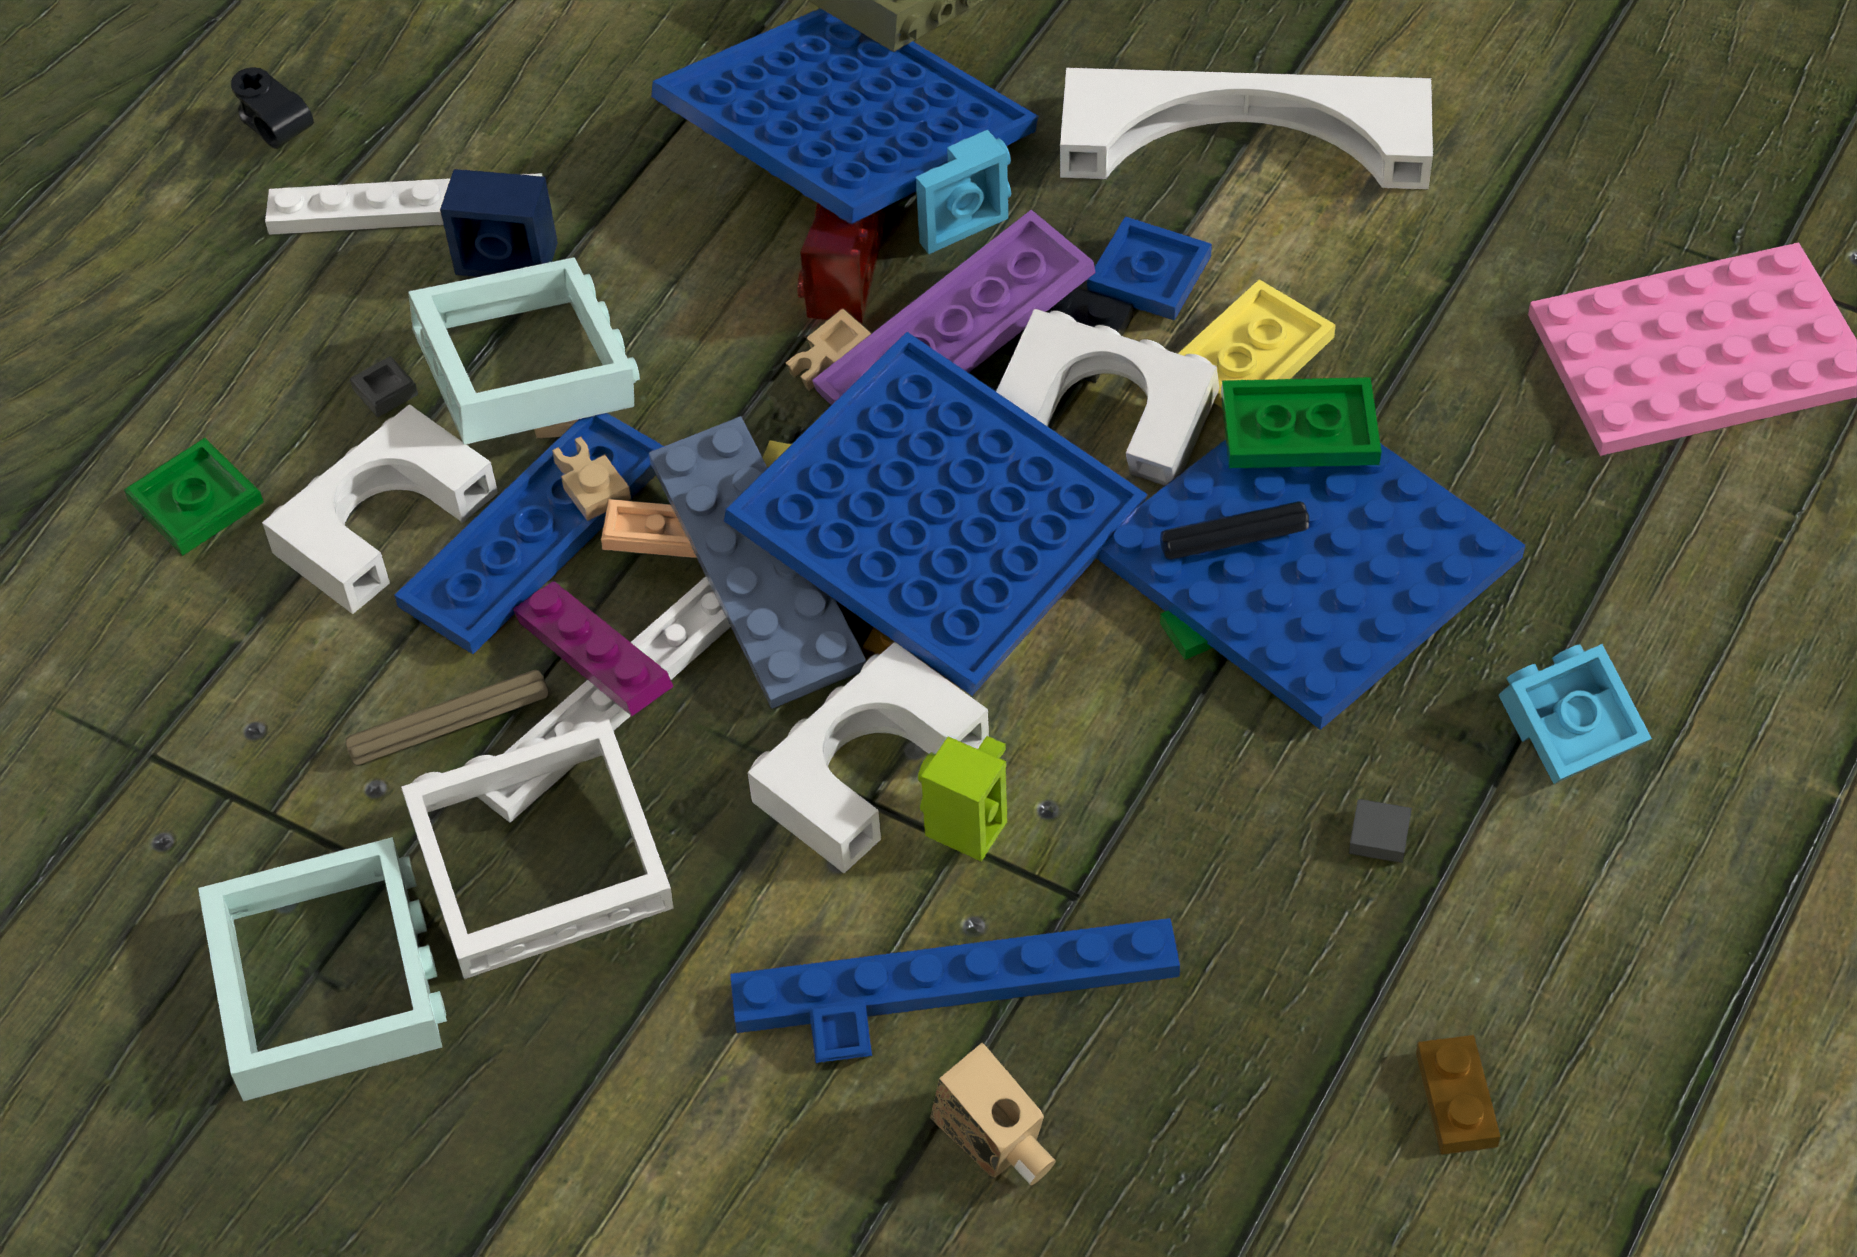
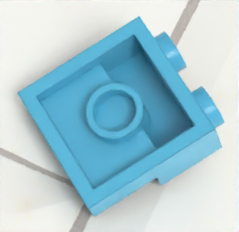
M989 130L947 147L948 163L916 176L919 243L928 254L1008 219V198L1011 197V188L1008 182L1007 165L1010 164L1011 158L1005 143L1000 138L995 139Z
M1580 644L1570 647L1552 658L1555 665L1541 671L1538 670L1536 664L1522 668L1506 678L1510 685L1498 695L1522 742L1531 739L1553 784L1628 752L1652 739L1603 644L1584 651Z

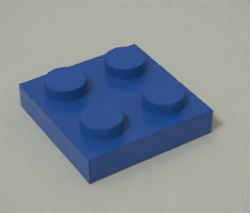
M1124 217L1095 266L1096 273L1087 279V290L1133 304L1134 308L1175 321L1211 258L1212 244Z

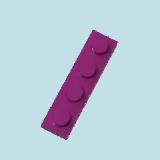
M555 581L536 591L531 597L513 609L519 623L630 716L638 713L673 687L669 674L665 669Z

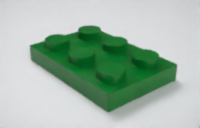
M1371 377L1222 380L1221 400L1229 468L1380 465L1382 451Z

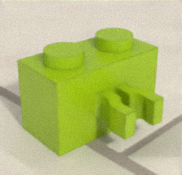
M948 736L937 753L930 752L926 756L918 773V781L922 785L920 811L924 814L926 837L982 862L1007 823L1006 761L1000 758L1006 750L1005 743L986 736L979 748L976 749Z

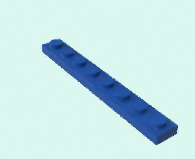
M1171 918L732 973L730 976L737 1033L811 1024L809 1006L865 999L867 1017L1175 978L1180 976V963Z

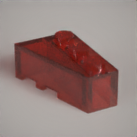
M817 203L814 221L800 252L802 269L798 277L797 292L799 298H805L807 318L829 320L841 309H844L856 321L863 323L886 225L885 207L850 224Z

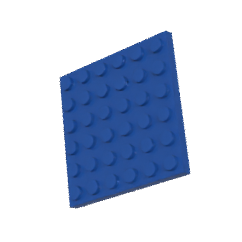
M821 8L654 80L651 94L652 98L668 107L672 112L684 117L701 128L705 133L717 138L734 149L738 154L750 159L767 170L771 175L783 180L800 191L804 196L816 201L850 224L916 192V176L948 163L947 147L986 130H989L995 139L1000 138L1007 146L1035 132L1038 115L912 41L893 52Z
M906 332L726 509L724 522L973 696L1099 556L1103 545L1132 512L1145 502L1148 494L909 332Z
M1225 439L1137 507L1103 545L1097 559L1164 611H1170L1205 638L1208 641L1207 644L1321 730L1523 558L1525 544L1382 444L1380 465L1229 468ZM1303 502L1309 514V527L1306 531L1172 560L1165 558L1160 545V535L1163 530L1283 504Z

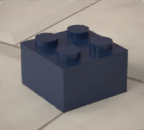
M460 169L453 170L440 212L455 275L481 277L552 262L558 241L545 177Z

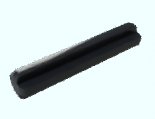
M1303 502L1283 504L1166 529L1161 532L1160 545L1165 558L1172 560L1306 531L1309 527V514Z

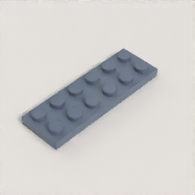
M742 417L732 419L649 452L650 464L686 537H688L692 549L771 709L861 672L866 659L836 600L724 522L726 509L767 469Z

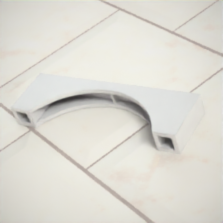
M1066 68L1060 140V178L1106 179L1127 156L1140 147L1167 134L1206 124L1252 122L1299 130L1336 145L1359 161L1375 177L1382 188L1429 189L1433 160L1431 78Z

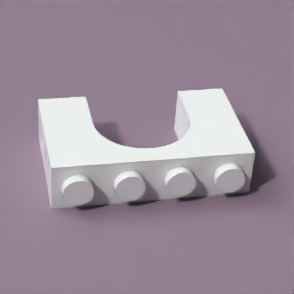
M1034 309L996 392L1048 427L1059 400L1067 389L1079 380L1096 374H1116L1128 378L1136 383L1148 397L1145 410L1126 451L1130 474L1166 486L1183 473L1220 389L1217 366L1212 365L1206 358L1196 354H1186L1183 356L1167 351L1162 345L1152 340L1142 339L1139 342L1123 337L1116 330L1108 326L1096 325L1091 327L1076 322L1071 316L1060 311L1047 313Z
M409 404L397 415L386 420L376 432L361 444L351 448L341 460L326 472L315 477L306 488L286 504L276 508L262 524L272 553L350 613L354 614L389 585L390 582L381 552L345 526V522L352 510L359 503L375 494L389 490H409L426 496L463 523L498 494L491 462L468 445H464L461 440Z
M896 642L892 643L881 654H875L870 657L858 675L845 686H839L834 689L822 707L808 719L804 718L798 721L790 730L788 737L771 752L766 751L762 753L748 771L752 802L843 873L850 869L881 840L878 809L837 779L828 768L832 757L844 744L866 734L890 733L912 741L929 754L930 752L937 753L948 736L976 749L979 748L985 737L989 736L988 709Z

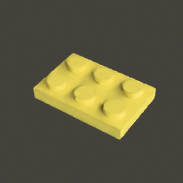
M1259 279L1178 354L1183 356L1186 354H1196L1206 358L1212 365L1217 366L1220 389L1213 403L1222 408V380L1291 379L1334 338L1335 324Z

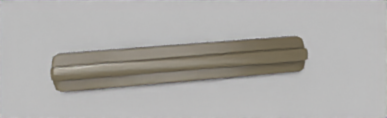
M532 670L349 735L346 738V746L350 758L355 765H361L537 702L548 696L547 685L539 670Z

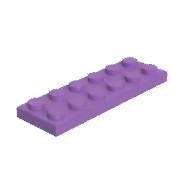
M1030 210L812 380L815 389L832 405L906 332H909L969 373L1024 330L1034 309L1044 312L1048 311L1095 274L1093 260L1034 211Z

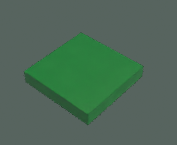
M203 438L124 489L127 500L182 556L264 503L261 492L206 438Z

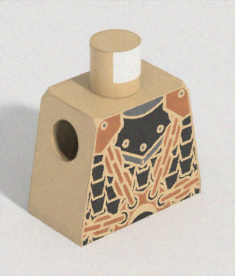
M983 1043L978 1045L939 1078L930 1118L990 1176L996 1177L1012 1165L1030 1185H1033L1050 1171L1056 1160L1037 1141L1044 1119L1041 1110Z

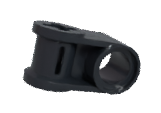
M250 67L238 71L233 76L231 88L234 95L240 100L238 112L241 121L259 134L270 147L274 149L280 148L314 124L312 113L303 99L295 92L289 91L269 75L267 71L261 68Z

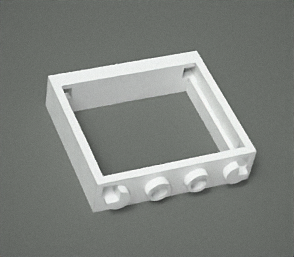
M609 719L599 723L583 722L573 726L565 734L546 740L543 738L530 739L521 743L516 750L497 756L481 755L469 760L463 767L445 773H425L417 777L411 784L401 787L464 979L673 909L670 884ZM603 755L646 875L467 934L428 812Z

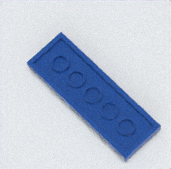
M608 413L579 419L394 595L397 606L469 653L474 654L515 614L513 609L538 591L604 527L606 512L587 521L566 493L561 478L565 474L555 464L552 450L559 447L564 456L574 457L578 455L575 439L581 436L588 446L591 461L606 455L629 486L632 499L656 476L650 464L649 452L664 446Z

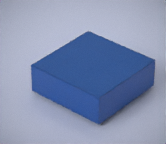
M865 999L809 1006L816 1063L872 1056Z

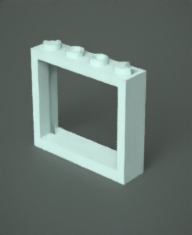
M575 257L408 292L412 330L464 445L634 407L633 383L640 380L636 361L633 357H626L624 342L619 329L612 330L605 302L597 301L593 280L590 274L583 275ZM571 303L602 366L479 393L475 392L446 328Z
M393 837L198 888L230 1072L243 1101L443 1047L438 1023L447 1021L446 1011L440 991L430 993L427 980L437 977V971L430 945L420 947L417 935L427 931L420 901L410 902L407 889L417 886L410 857L399 858ZM385 880L413 1010L258 1052L234 920Z

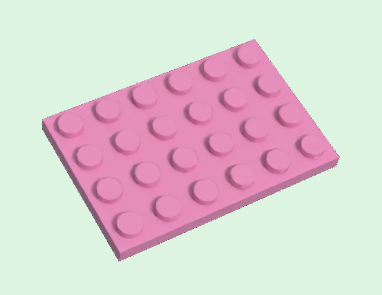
M1799 242L1530 302L1528 316L1600 456L1857 397V339Z

